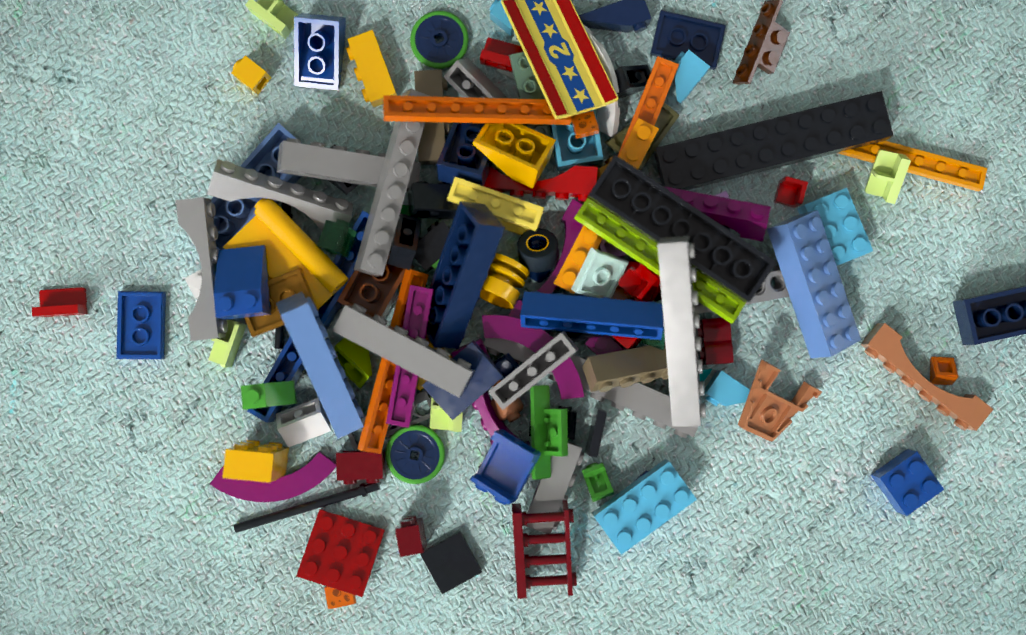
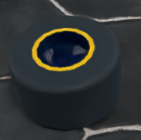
M537 228L536 231L528 230L519 237L517 242L519 263L524 265L529 271L536 273L545 272L557 264L559 259L558 240L552 232Z

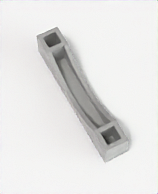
M217 159L207 191L208 195L230 202L244 198H268L281 201L305 213L316 223L321 231L344 237L352 217L353 203L345 199H337L321 191H313L299 184H292L278 177L267 176L258 173L254 169H246L232 162Z
M205 197L176 200L178 224L193 241L202 268L200 294L193 311L188 317L190 340L225 338L228 331L227 320L215 317L214 287L218 249L216 248L218 230L214 226L213 220L216 214L215 205L211 199Z

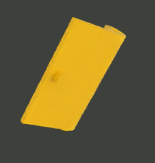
M260 199L254 206L256 208L254 212L256 216L231 238L223 248L233 249L265 245L268 280L302 268L319 310L345 285L349 278L274 200Z

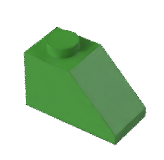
M295 380L241 386L243 410L297 404Z

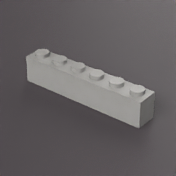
M287 138L286 141L279 144L277 172L377 187L386 153H379L378 156L370 155V151L367 150L350 152L347 151V147L333 146L332 149L324 147V144L319 142H310V145L301 144L299 139ZM414 162L406 192L409 191L412 183L419 181L421 163Z
M356 303L353 306L345 305L332 331L457 397L462 396L475 371L470 368L472 364L461 358L458 361L450 358L451 353L440 347L437 350L429 347L430 342L419 336L416 339L408 336L409 331L398 325L395 328L387 325L388 320L377 314L374 317L366 314L367 309Z

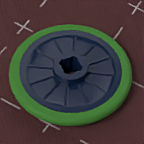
M433 11L423 15L413 26L410 36L411 48L416 58L424 65L435 69L453 66L457 60L463 58L469 43L468 32L464 23L457 16L446 11ZM442 36L444 41L436 43L435 38L437 39Z
M411 425L409 428L403 427L392 435L386 447L385 457L388 468L395 477L409 484H421L431 480L439 473L444 463L445 450L440 437L433 430L422 425ZM412 450L420 452L418 459L411 457Z

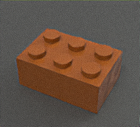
M386 262L383 276H372L355 270L337 301L343 305L351 306L356 303L367 309L366 314L372 317L377 314L386 318L399 295L405 269L388 265ZM412 264L410 269L413 270L415 266Z

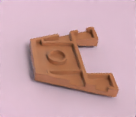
M761 360L738 425L746 431L773 442L792 423L791 418L798 411L803 412L808 407L806 403L813 396L817 398L822 391L805 381L792 401L769 391L768 389L781 370Z

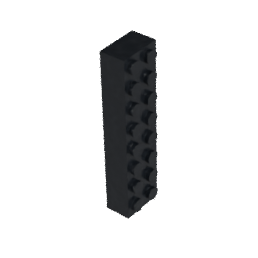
M617 155L613 157L588 194V198L656 243H658L660 238L689 236L690 243H694L695 258H691V266L696 267V270L744 302L750 303L777 263Z

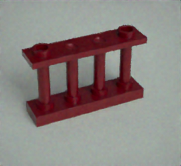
M563 500L562 512L526 514V511L521 512V503L512 504L517 599L527 598L526 589H531L532 586L567 584L568 596H572L573 586H577L576 572H572L569 523H574L573 508L569 509L567 500ZM564 521V533L528 535L523 533L522 526H527V523ZM565 542V554L540 556L524 554V547H528L529 544ZM566 563V575L540 577L525 575V568H530L529 566Z

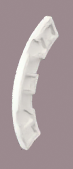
M583 24L616 94L619 93L617 77L607 51L602 43L598 42L592 35V31ZM618 101L597 108L599 131L610 137L617 134L620 118Z

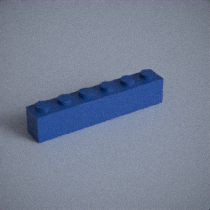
M524 291L520 313L521 327L662 340L664 324L662 303L655 301L641 302L631 299L618 300L608 297L595 298L585 295L572 296L562 293L549 294L539 291Z

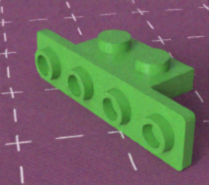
M536 385L530 388L531 447L541 452V455L532 470L533 480L551 477V456H568L567 409L550 408L549 385Z

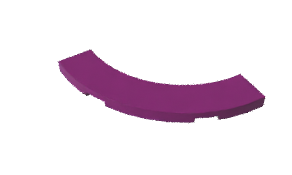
M482 315L484 338L514 341L535 353L554 339L542 329L521 327V319L502 315ZM569 357L551 371L556 379L561 400L584 397L579 373Z
M320 451L307 465L298 471L283 476L271 483L223 478V466L210 485L223 493L252 502L281 501L301 495L321 483L334 471L336 463Z

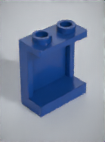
M501 429L495 431L492 435L491 440L494 442L477 474L472 475L470 481L475 483L477 489L483 492L488 491L495 496L494 499L497 502L506 505L516 502L541 452Z

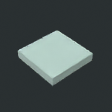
M591 247L571 290L588 297H608L611 299L629 261Z

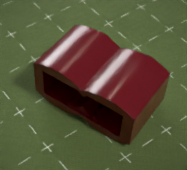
M723 318L700 320V328H696V336L701 337V351H698V359L703 360V365L733 363L730 323Z

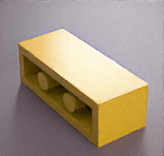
M373 30L348 38L349 47H346L350 60H355L357 68H354V72L358 82L363 81L365 88L361 89L365 101H370L374 108L383 104V95L397 96Z

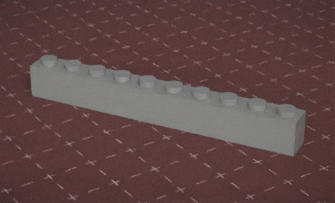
M486 338L484 341V345L487 346V352L499 356L500 352L505 355L509 353L518 365L520 362L524 363L535 354L529 348L514 341L499 338ZM572 354L570 358L579 373L583 389L590 391L582 368L586 360ZM550 372L548 378L556 382L553 373ZM634 383L626 388H621V386L613 387L606 392L593 391L590 397L603 402L604 398L612 401L611 406L624 411L625 407L633 410L632 415L642 420H645L647 416L653 419V424L660 428L672 427L670 396L640 383ZM699 426L672 428L675 429L674 434L686 439L687 435L694 437Z

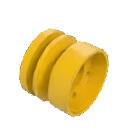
M496 253L488 270L487 279L484 281L480 291V298L501 308L513 309L520 295L519 291L515 288H523L524 280L529 276V270L516 260Z

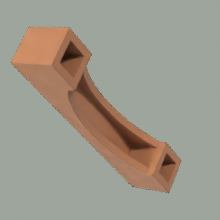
M877 323L860 344L865 348L864 352L873 359L878 358L882 361V366L887 371L897 373L902 377L900 381L906 386L917 389L919 391L918 395L927 402L932 401L937 405L936 410L941 414L952 417L957 427L964 431L967 429L977 431L993 409L976 395L965 394L963 397H960L932 384L918 372L906 356L900 342L903 337L886 323Z

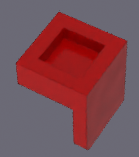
M785 176L779 180L774 202L793 208L802 205L808 182Z

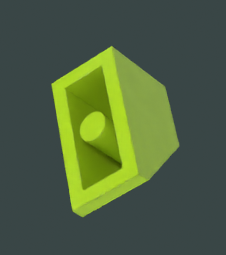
M343 338L335 345L334 350L346 376L361 388L372 375L369 350L347 338Z

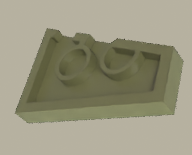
M665 102L655 123V127L659 128L638 170L643 168L655 151V148L658 147L680 116ZM630 124L604 142L617 154L620 151Z

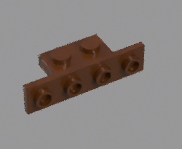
M768 0L761 7L758 20L753 27L752 35L744 50L740 65L736 70L733 80L735 85L751 84L757 67L767 74L775 72L790 34L788 30L775 22L783 0Z

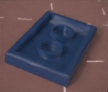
M660 10L650 55L675 61L682 51L686 53L690 50L707 63L710 69L715 70L726 25Z
M474 340L452 358L456 361L461 358L472 364L470 368L475 370L461 397H457L429 381L422 385L452 420L504 377L503 372Z

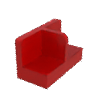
M629 261L625 269L626 272L619 279L618 285L625 290L624 293L627 296L641 300L658 277L641 263Z

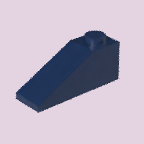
M621 0L578 15L581 22L588 28L625 33L632 31L638 33L647 29L652 19L645 0Z

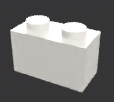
M319 397L276 414L277 430L288 447L331 431L330 421Z

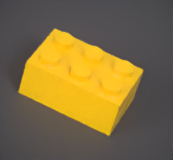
M246 440V442L235 443L233 447L225 450L223 478L271 483L286 475L289 447H282L283 443L269 442V444L260 445L259 440Z

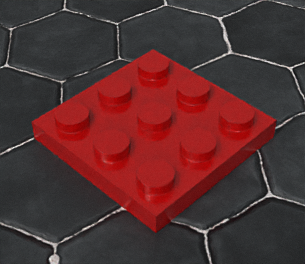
M319 509L296 577L363 597L385 530Z

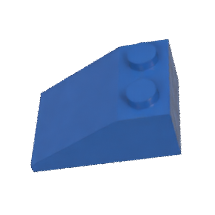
M301 13L294 17V86L331 90L340 89L346 37V17Z
M265 245L218 250L214 287L216 318L228 320L271 315Z

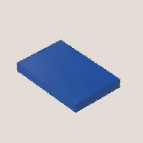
M118 291L116 359H164L166 292Z

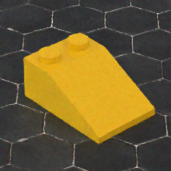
M485 123L473 141V145L512 180L533 189L551 158L556 140L522 124Z

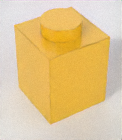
M247 56L239 59L234 64L233 71L231 72L236 79L257 95H259L271 79V76Z

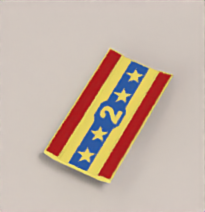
M501 0L505 13L555 119L567 118L618 101L619 98L571 0Z

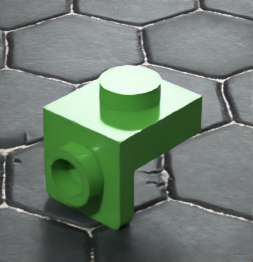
M592 463L582 470L593 502L614 495L603 463Z

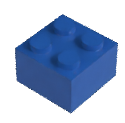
M906 449L871 474V477L895 511L905 516H908L944 490L920 454L914 450Z

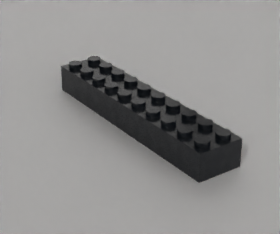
M879 91L655 148L654 156L662 186L690 190L883 142L892 137L893 132L883 93Z

